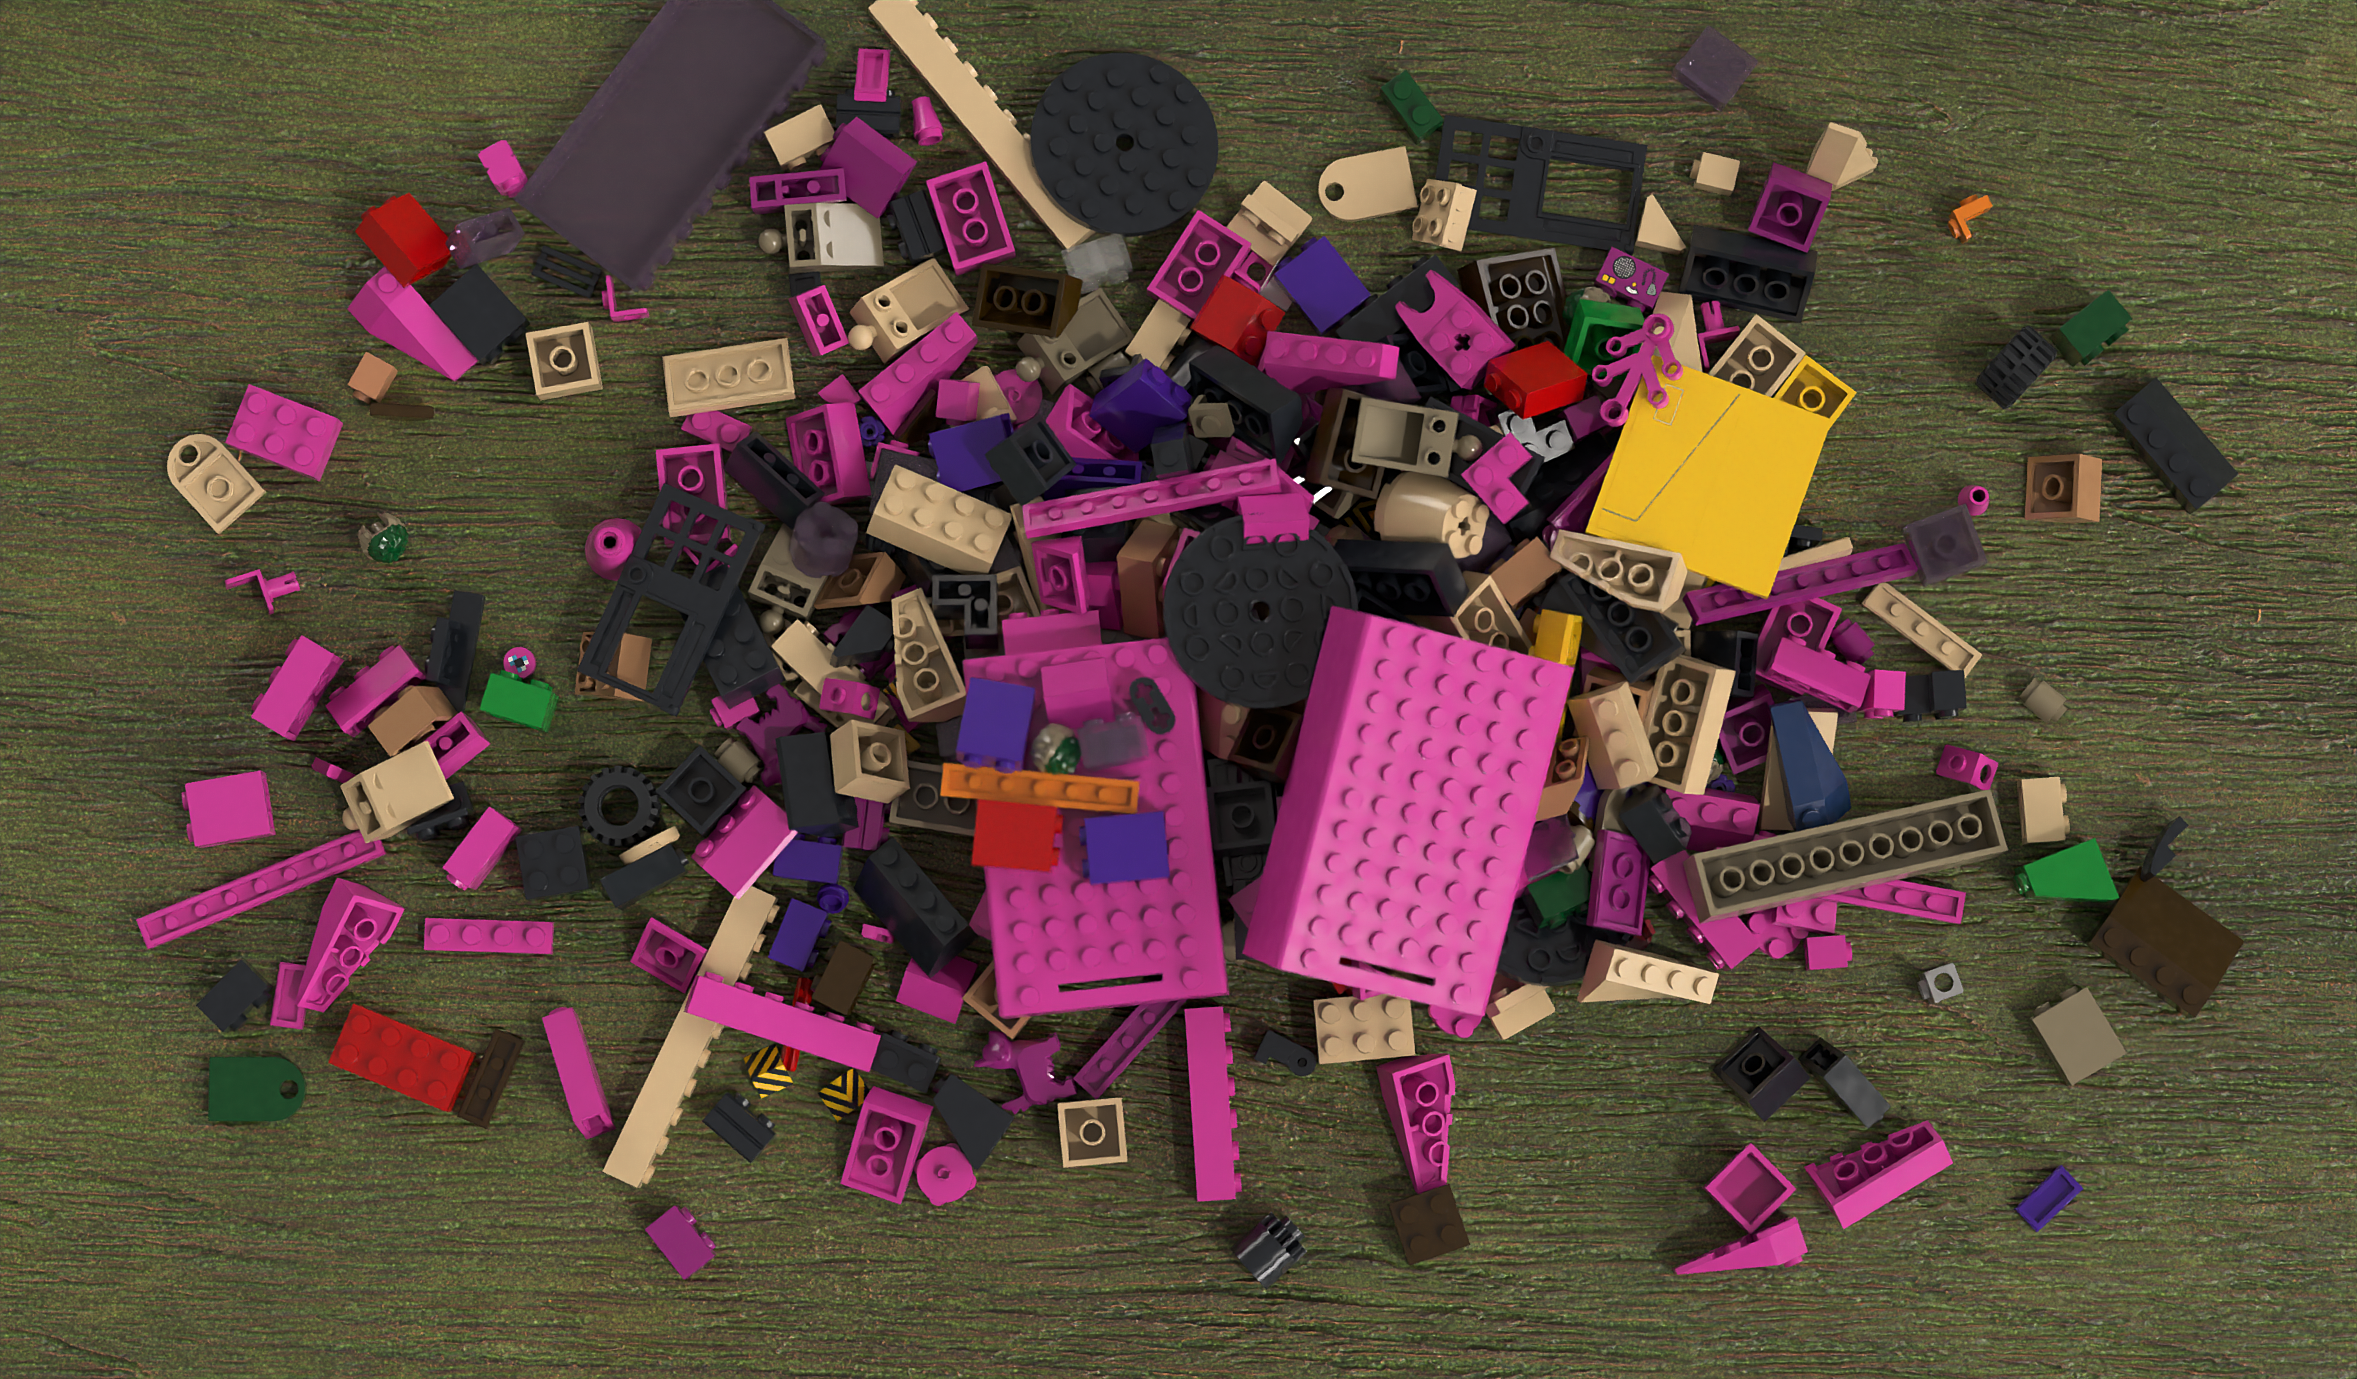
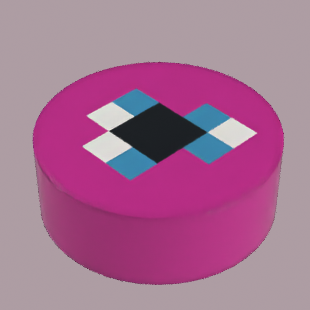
M516 647L507 652L503 665L505 671L526 679L534 673L536 659L528 649Z

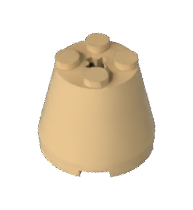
M1401 470V473L1390 485H1384L1379 495L1375 510L1374 526L1375 531L1380 532L1382 541L1448 543L1455 558H1464L1470 554L1476 555L1481 550L1486 520L1489 517V508L1486 504H1482L1476 496L1445 477Z

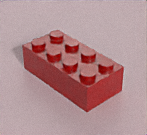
M353 1003L328 1063L445 1112H452L476 1053L367 1007Z

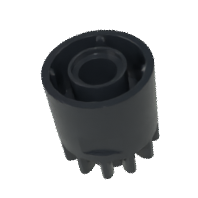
M1272 1212L1259 1221L1230 1248L1266 1290L1307 1253V1250L1299 1243L1305 1237L1303 1233L1286 1215L1279 1220Z

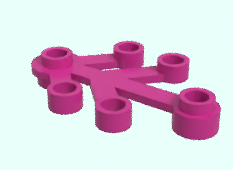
M1652 314L1646 318L1642 329L1622 337H1612L1607 341L1606 349L1613 358H1621L1627 353V348L1643 343L1638 353L1608 365H1598L1592 371L1593 380L1602 387L1609 385L1613 377L1629 371L1616 398L1606 400L1601 406V417L1609 426L1617 427L1626 422L1628 418V409L1626 407L1642 375L1649 391L1648 401L1656 409H1662L1668 404L1669 396L1661 388L1651 359L1658 347L1664 362L1662 372L1668 380L1675 381L1682 376L1683 367L1675 359L1669 342L1674 333V324L1668 316ZM1657 327H1664L1660 334H1654V330ZM1615 344H1622L1620 350L1612 351V347ZM1671 366H1677L1675 373H1668V369ZM1601 372H1607V376L1604 379H1598V375ZM1657 394H1663L1661 401H1653ZM1621 411V415L1618 418H1611L1613 412Z

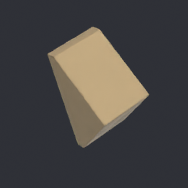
M1652 194L1647 197L1644 203L1635 246L1679 256L1684 252L1686 246Z

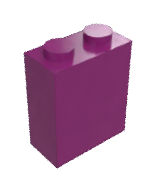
M856 117L848 125L842 123L835 131L832 138L836 141L833 146L830 145L822 154L820 161L823 164L819 170L844 168L846 196L878 219L890 208L889 203L896 199L917 161Z

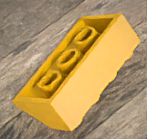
M1542 609L1541 615L1537 614L1535 617L1533 633H1537L1536 644L1530 647L1528 656L1574 667L1566 697L1567 700L1570 697L1584 617L1561 611ZM1565 701L1555 743L1561 742L1568 707L1567 701Z

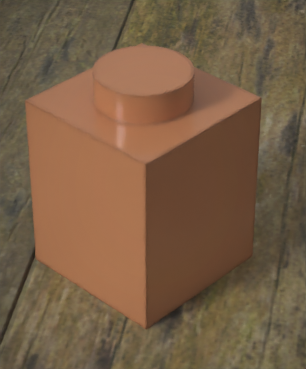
M366 352L347 385L355 390L352 396L368 405L371 400L381 403L398 370L394 366Z

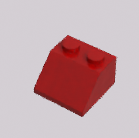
M1222 274L1190 329L1213 346L1218 344L1229 352H1233L1248 364L1254 365L1266 346L1268 331L1274 332L1285 312L1262 295Z

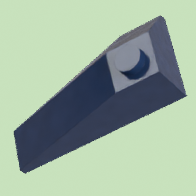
M1800 698L1770 705L1788 821L1795 832L1834 824L1851 809L1846 777Z

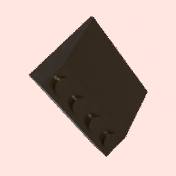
M1555 248L1475 260L1457 269L1463 293L1471 300H1474L1515 344L1507 354L1546 341H1550L1564 353L1571 326H1568L1562 317L1567 295Z
M2139 866L2118 895L2119 898L2115 899L2087 938L2085 944L2186 1018H2195L2218 986L2244 941L2157 877L2143 882L2140 879L2142 867Z

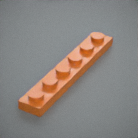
M944 763L941 796L1137 814L1140 782L1064 774L1052 775L1045 772L1024 770L1022 772L1014 771L1011 774L998 772L992 767L970 768L961 764Z

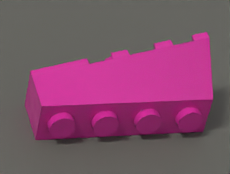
M955 312L858 391L861 398L879 420L882 421L888 431L894 435L931 388L938 394L940 379H949L956 372L977 344V335L959 313Z
M1268 331L1264 366L1267 376L1276 379L1278 383L1291 391H1295L1297 394H1305L1325 390L1328 387L1341 388L1350 385L1395 380L1400 347L1381 343Z
M1927 1120L1888 1135V1140L1880 1143H1873L1871 1141L1860 1145L1862 1150L1846 1156L1839 1153L1831 1156L1830 1162L1819 1166L1812 1163L1804 1166L1831 1213L1842 1228L1845 1229L1953 1164L1943 1139Z

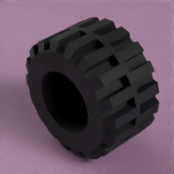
M2030 325L2023 327L1980 373L1975 385L2003 410L2007 409L2015 403L2056 358L2058 350Z
M614 766V768L610 769L608 767L604 768L599 774L592 775L588 784L585 783L582 788L584 791L582 796H579L578 801L580 803V810L578 811L579 816L583 820L582 824L591 836L612 847H632L633 844H640L645 841V837L651 836L655 831L653 830L655 825L659 824V813L662 811V804L659 800L660 796L657 794L652 781L637 770L622 766ZM617 788H624L633 792L639 804L635 818L623 826L609 823L602 814L604 798L608 793Z

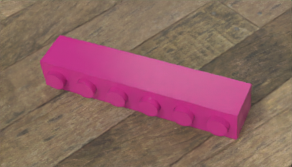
M705 971L704 977L695 975L683 1012L865 1072L870 1071L881 1038L880 1035L873 1033L875 1027L861 1022H856L855 1027L843 1023L845 1018L843 1016L826 1011L825 1017L813 1013L815 1007L797 1001L795 1007L783 1004L784 997L766 991L765 996L762 997L753 994L754 987L736 982L735 986L732 987L722 983L724 977Z
M1223 1006L1185 1009L1197 1202L1236 1199V1192H1242L1241 1173H1234L1233 1160H1240L1238 1141H1232L1231 1128H1237L1236 1109H1230L1229 1096H1235L1234 1077H1228L1227 1064H1233L1232 1045H1225V1032H1231L1230 1013H1223Z

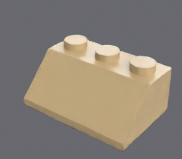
M1627 681L1577 695L1566 700L1579 737L1587 735L1590 739L1587 759L1598 790L1622 789L1649 781L1659 771Z

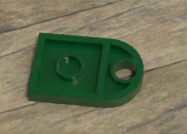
M209 1057L208 1121H282L297 1113L305 1101L307 1094L305 1077L299 1067L287 1059L278 1057ZM287 1080H293L298 1085V1093L291 1099L284 1097L281 1091L283 1083Z

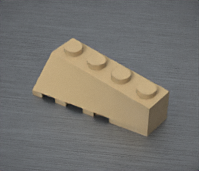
M1595 940L1577 1001L1597 1002L1652 998H1686L1710 1004L1719 973L1700 964Z

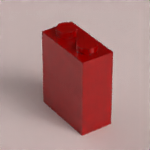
M410 192L399 198L396 196L390 197L379 208L376 206L370 207L362 214L361 219L363 221L355 230L358 236L403 288L443 268L458 250Z
M1546 341L1488 360L1484 387L1524 420L1583 400L1587 373L1550 341Z
M978 799L972 865L1052 873V867L1059 866L1060 847H1055L1056 834H1062L1063 815L1058 814L1057 806Z

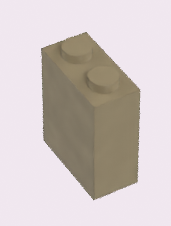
M2076 985L2060 993L2059 996L2062 1000L2052 1006L2047 1001L2033 1009L2034 1016L2027 1020L2066 1086H2073L2127 1053L2089 989L2083 987L2078 990Z

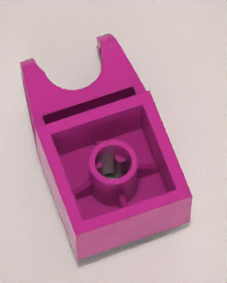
M1430 270L1426 277L1435 293L1433 306L1428 311L1419 313L1410 308L1405 302L1399 301L1395 308L1422 347L1461 388L1471 390L1486 375L1488 360L1506 355L1515 344L1474 300H1471L1440 274ZM1465 338H1470L1468 341L1469 349L1463 348Z

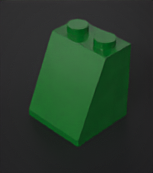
M2095 838L2015 868L2016 875L2012 877L2017 892L2019 894L2023 893L2025 899L2104 903L2119 898Z

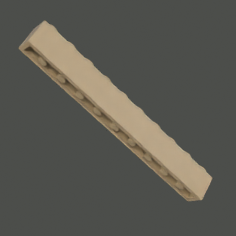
M877 0L868 7L869 15L1064 251L1069 254L1096 231L1087 229L1074 222L1050 201L1040 186L1041 182L1035 168L1032 167L1029 147L1030 136L1027 133L1021 135L1015 128L1018 122L1008 109L1001 111L995 103L998 100L995 93L987 84L982 87L977 82L975 77L978 74L967 60L962 63L957 58L955 53L958 52V49L947 36L942 39L935 31L938 25L927 12L922 15L915 7L918 1Z
M750 886L739 900L734 896L697 975L704 977L706 971L724 977L722 983L732 987L740 980L745 982L753 964L749 963L753 951L759 953L767 937L762 934L767 922L773 924L779 913L780 906L776 905L778 898L753 886ZM690 990L603 1169V1172L636 1188H641L642 1183L648 1185L656 1169V1167L652 1166L656 1154L662 1156L670 1140L665 1135L670 1125L676 1126L684 1110L679 1106L684 1096H691L697 1084V1080L693 1077L698 1067L704 1068L710 1057L711 1051L707 1049L712 1038L718 1039L724 1027L722 1024L683 1012Z

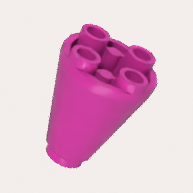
M620 518L604 520L596 525L588 535L585 545L586 559L592 570L604 579L618 581L642 532L641 529L631 521ZM615 538L616 545L610 549L606 548V539Z

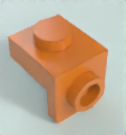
M1977 194L1960 201L1961 207L1953 210L1949 215V230L1955 239L1959 237L1962 244L1969 241L1972 237L1966 222L1991 209L1992 204L1988 195L1978 198Z

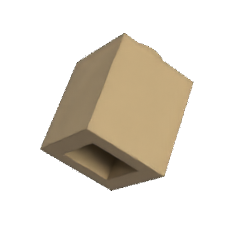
M1703 152L1700 161L1695 159L1693 161L1690 178L1695 179L1693 188L1730 197L1734 190L1740 160Z

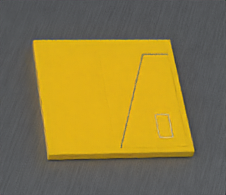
M1653 355L1651 359L1661 388L1669 396V402L1662 409L1654 408L1648 401L1649 391L1642 375L1585 533L1591 536L1681 553L1687 571L1768 599L1832 419L1681 365L1683 367V374L1678 380H1668L1662 372V365L1664 364L1662 357ZM1671 366L1668 369V373H1675L1677 366ZM1657 394L1653 401H1661L1663 394Z

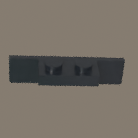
M454 590L449 619L437 617L436 624L432 627L430 634L432 648L431 654L425 662V673L427 674L426 680L437 683L436 687L441 689L458 713L461 711L464 713L486 598L482 594Z

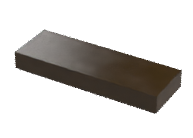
M495 1028L457 1117L488 1129L526 1043L525 1040Z

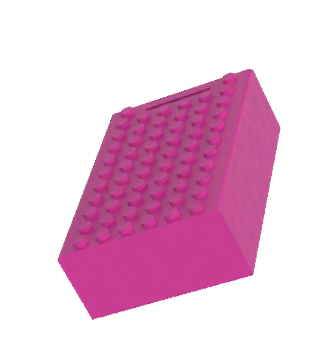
M1332 605L1243 954L1277 969L1484 1017L1574 667ZM1340 956L1434 979L1431 986L1338 963Z
M1167 638L963 660L966 698L971 677L1035 688L1036 700L1022 770L1042 772L1033 763V756L1030 754L1034 740L1049 725L1043 695L1041 668L1105 658L1115 723L1072 729L1081 743V752L1083 754L1080 758L1081 761L1076 765L1075 771L1066 775L1139 781L1137 814L1163 811L1165 817L1170 878L1091 885L1090 878L1084 879L1082 859H1088L1087 846H1081L1079 827L1085 826V818L1128 814L1058 807V814L1063 815L1062 834H1056L1055 847H1060L1059 866L1052 867V873L984 867L1000 1018L1012 1019L1229 995L1215 856L1212 847L1196 684L1184 673L1174 658ZM1140 677H1148L1157 684L1175 715V726L1166 735L1152 733L1131 700L1129 694L1132 682ZM1143 683L1137 686L1139 692L1135 694L1136 698L1143 697L1148 706L1153 704L1154 702L1150 696L1153 687L1151 685L1145 687ZM1157 707L1151 709L1155 716V721L1152 722V725L1154 727L1160 725L1162 729L1168 726L1166 721L1170 718L1168 713L1162 715ZM1163 974V981L1059 992V984Z

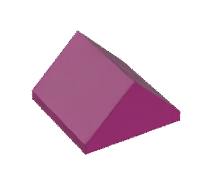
M1302 493L1237 497L1239 515H1243L1244 540L1246 537L1254 536L1248 539L1246 544L1264 543L1258 536H1265L1268 543L1275 542L1279 534H1285L1280 537L1279 542L1296 541L1295 537L1290 533H1296L1300 540H1309V516Z
M1081 536L1032 542L1041 603L1078 614L1086 613L1090 600V590Z
M1105 658L1041 668L1043 695L1049 724H1061L1069 729L1115 723Z
M651 917L630 962L685 994L692 984L695 975H697L708 950Z
M956 956L932 978H929L916 961L911 958L896 1002L956 1024L964 1004L962 998L970 988L978 964Z

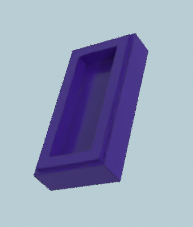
M2059 1165L2014 1210L2035 1232H2038L2081 1192L2083 1187L2062 1165Z

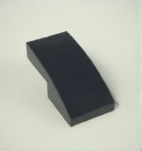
M2180 816L2169 822L2151 845L2141 870L2140 879L2143 882L2155 877L2176 856L2168 845L2188 826Z

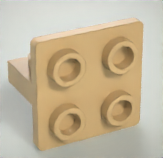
M1427 179L1420 194L1421 204L1418 216L1414 219L1412 226V240L1461 252L1477 190L1464 187L1462 184Z
M1263 181L1252 195L1248 194L1243 200L1240 211L1226 228L1252 243L1251 250L1274 267L1278 260L1279 262L1309 226L1312 222V217L1268 182Z
M1495 972L1485 1012L1501 1040L1513 1036L1555 1012V1008L1545 991V988L1549 986L1521 983Z

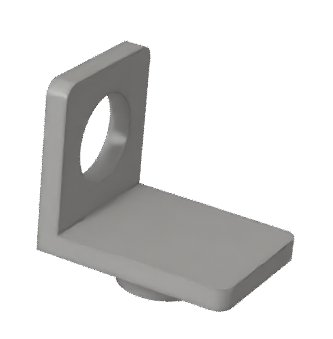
M1953 963L1918 974L1921 980L1917 982L1919 992L1923 1000H1928L1929 1005L1963 993V987ZM1941 973L1948 974L1953 980L1952 988L1947 992L1939 991L1934 984L1936 976Z

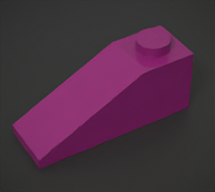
M844 168L749 177L751 208L755 215L784 212V205L836 203L847 200Z

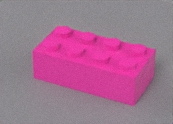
M1685 850L1650 867L1648 886L1656 895L1659 893L1664 895L1668 900V903L1665 905L1668 911L1676 920L1679 918L1684 920L1688 925V928L1685 930L1696 945L1702 943L1709 951L1705 956L1716 970L1722 968L1724 971L1733 969L1761 946L1738 916L1699 924L1683 862L1690 857Z

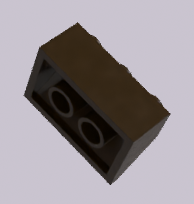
M982 263L972 326L1058 338L1078 311L1083 280L1067 274Z
M1328 387L1304 481L1377 499L1385 467L1352 462V455L1362 397L1380 399L1346 389Z

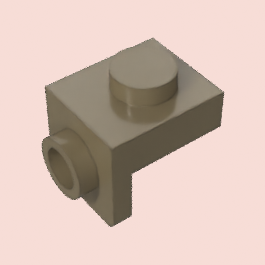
M1198 395L1188 409V421L1193 427L1195 438L1230 437L1235 431L1228 403H1208L1206 395Z

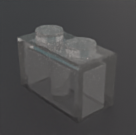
M1113 234L1061 251L1067 274L1083 280L1081 294L1098 289V284L1110 280L1111 284L1123 282L1129 279L1128 274L1133 273V266L1123 235Z

